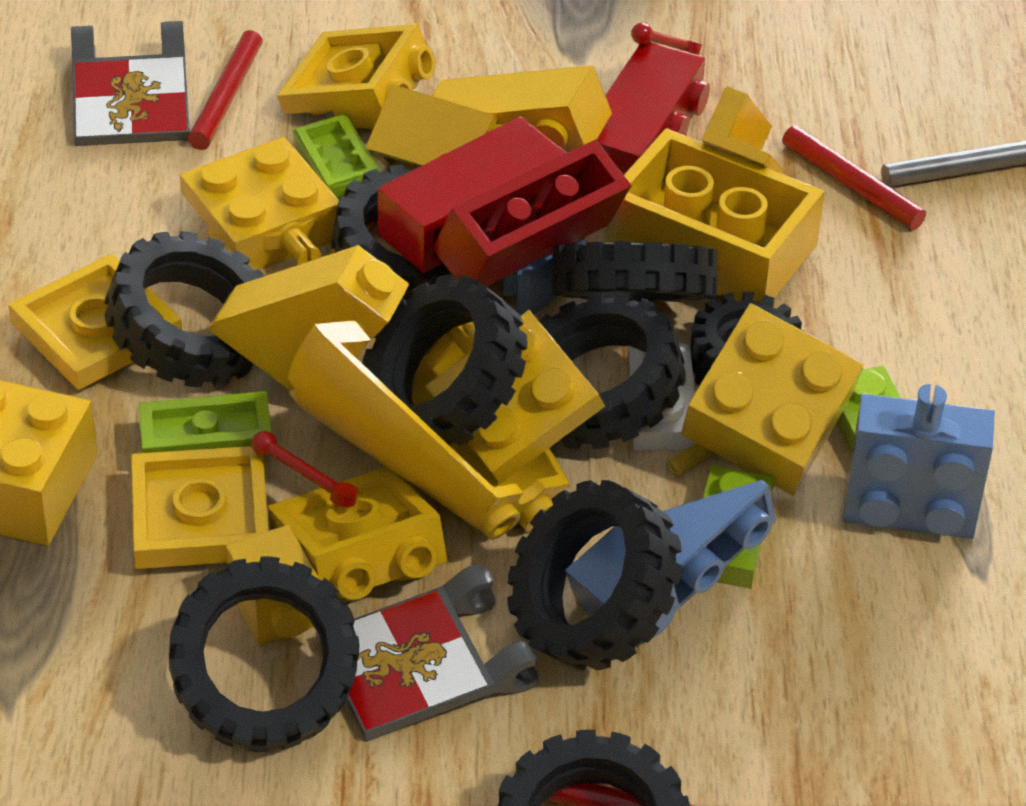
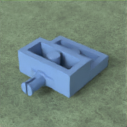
M926 384L919 388L918 400L861 393L843 522L974 539L993 451L995 410L945 404L947 393L938 385H935L933 401L930 402L931 384Z

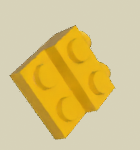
M418 24L322 32L277 94V98L284 114L309 113L316 116L333 111L334 116L346 114L355 129L365 128L366 130L373 131L391 85L414 90L420 80L430 79L435 69L434 55L432 50L426 45Z
M387 467L340 481L350 483L358 488L357 501L353 507H340L333 504L330 500L331 494L322 488L267 506L271 529L290 525L319 579L322 581L326 578L338 590L337 597L341 602L362 599L372 591L373 587L393 580L406 581L425 577L432 572L436 565L448 562L440 514L403 479Z

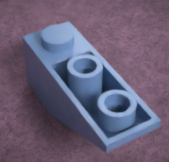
M763 480L663 511L671 518L674 524L670 531L678 535L681 542L682 552L676 554V563L682 565L680 583L673 584L670 594L675 597L673 606L668 616L662 613L655 624L660 628L655 636L667 628L675 612L692 596L709 590L719 580L724 568L743 550L758 546L766 538L772 524L776 522L769 485ZM620 526L613 527L565 570L576 603L590 616L594 615L610 598L622 575L626 549L623 530Z

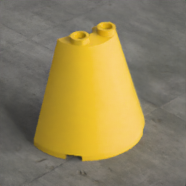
M356 321L315 324L298 348L288 372L287 379L295 388L289 394L297 405L306 413L487 535L490 540L501 537L518 525H521L526 532H530L533 528L530 522L540 509L547 511L553 505L551 499L570 485L550 448L499 484L467 443L461 446L455 442L448 445L362 364V361L356 359L370 341V338ZM461 325L457 326L465 337H468ZM447 333L435 341L419 364L414 375L411 396L414 405L433 399L425 385L465 355Z

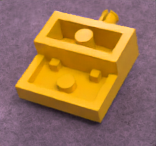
M284 136L179 174L181 193L208 225L209 237L224 242L223 248L232 253L236 250L243 253L250 259L248 265L253 270H261L292 257L297 262V265L318 259L321 255L318 248L331 243L339 200Z
M530 310L520 316L524 324L519 329L527 334L528 344L527 349L523 350L521 358L526 361L524 372L521 378H515L512 388L516 391L508 405L506 406L502 403L494 413L498 418L487 429L484 430L480 427L474 431V438L467 442L470 449L477 454L499 484L605 407L597 391ZM472 322L461 325L468 337H465L457 326L447 332L448 336L455 341L465 355L425 385L433 398L449 388L464 369L473 349L475 327Z

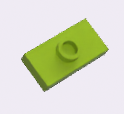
M346 114L292 130L294 144L298 153L338 200L341 196H345L346 187L353 180L358 182L363 180L364 173L373 169H378L381 173Z

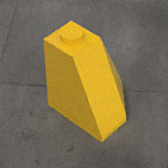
M357 245L237 285L227 297L208 330L288 390L292 391L295 388L287 379L290 365L301 343L315 324L356 321L371 341L390 321L409 283L394 273L388 265L377 260Z

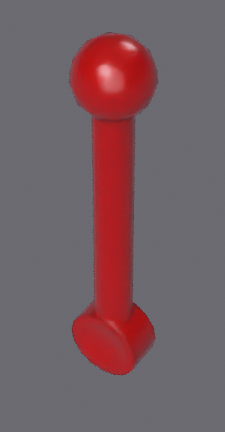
M637 23L631 30L633 41L639 45L653 42L697 55L700 54L702 44L653 31L647 23Z
M260 431L254 435L251 444L252 449L257 455L262 457L271 455L330 493L331 502L337 506L353 507L356 504L358 496L357 487L346 482L337 483L277 444V440L271 432Z

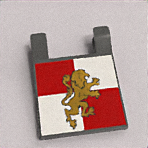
M182 21L161 22L162 54L96 58L93 26L71 27L75 146L188 140L190 128Z
M482 564L471 565L460 571L439 588L354 618L353 627L356 636L359 637L360 648L355 680L346 702L366 742L491 694L521 693L537 685L538 673L534 668L537 664V656L527 642L520 641L508 645L484 664L457 615L484 613L495 605V595L491 590L493 577L486 566ZM316 632L317 642L321 648L320 637Z

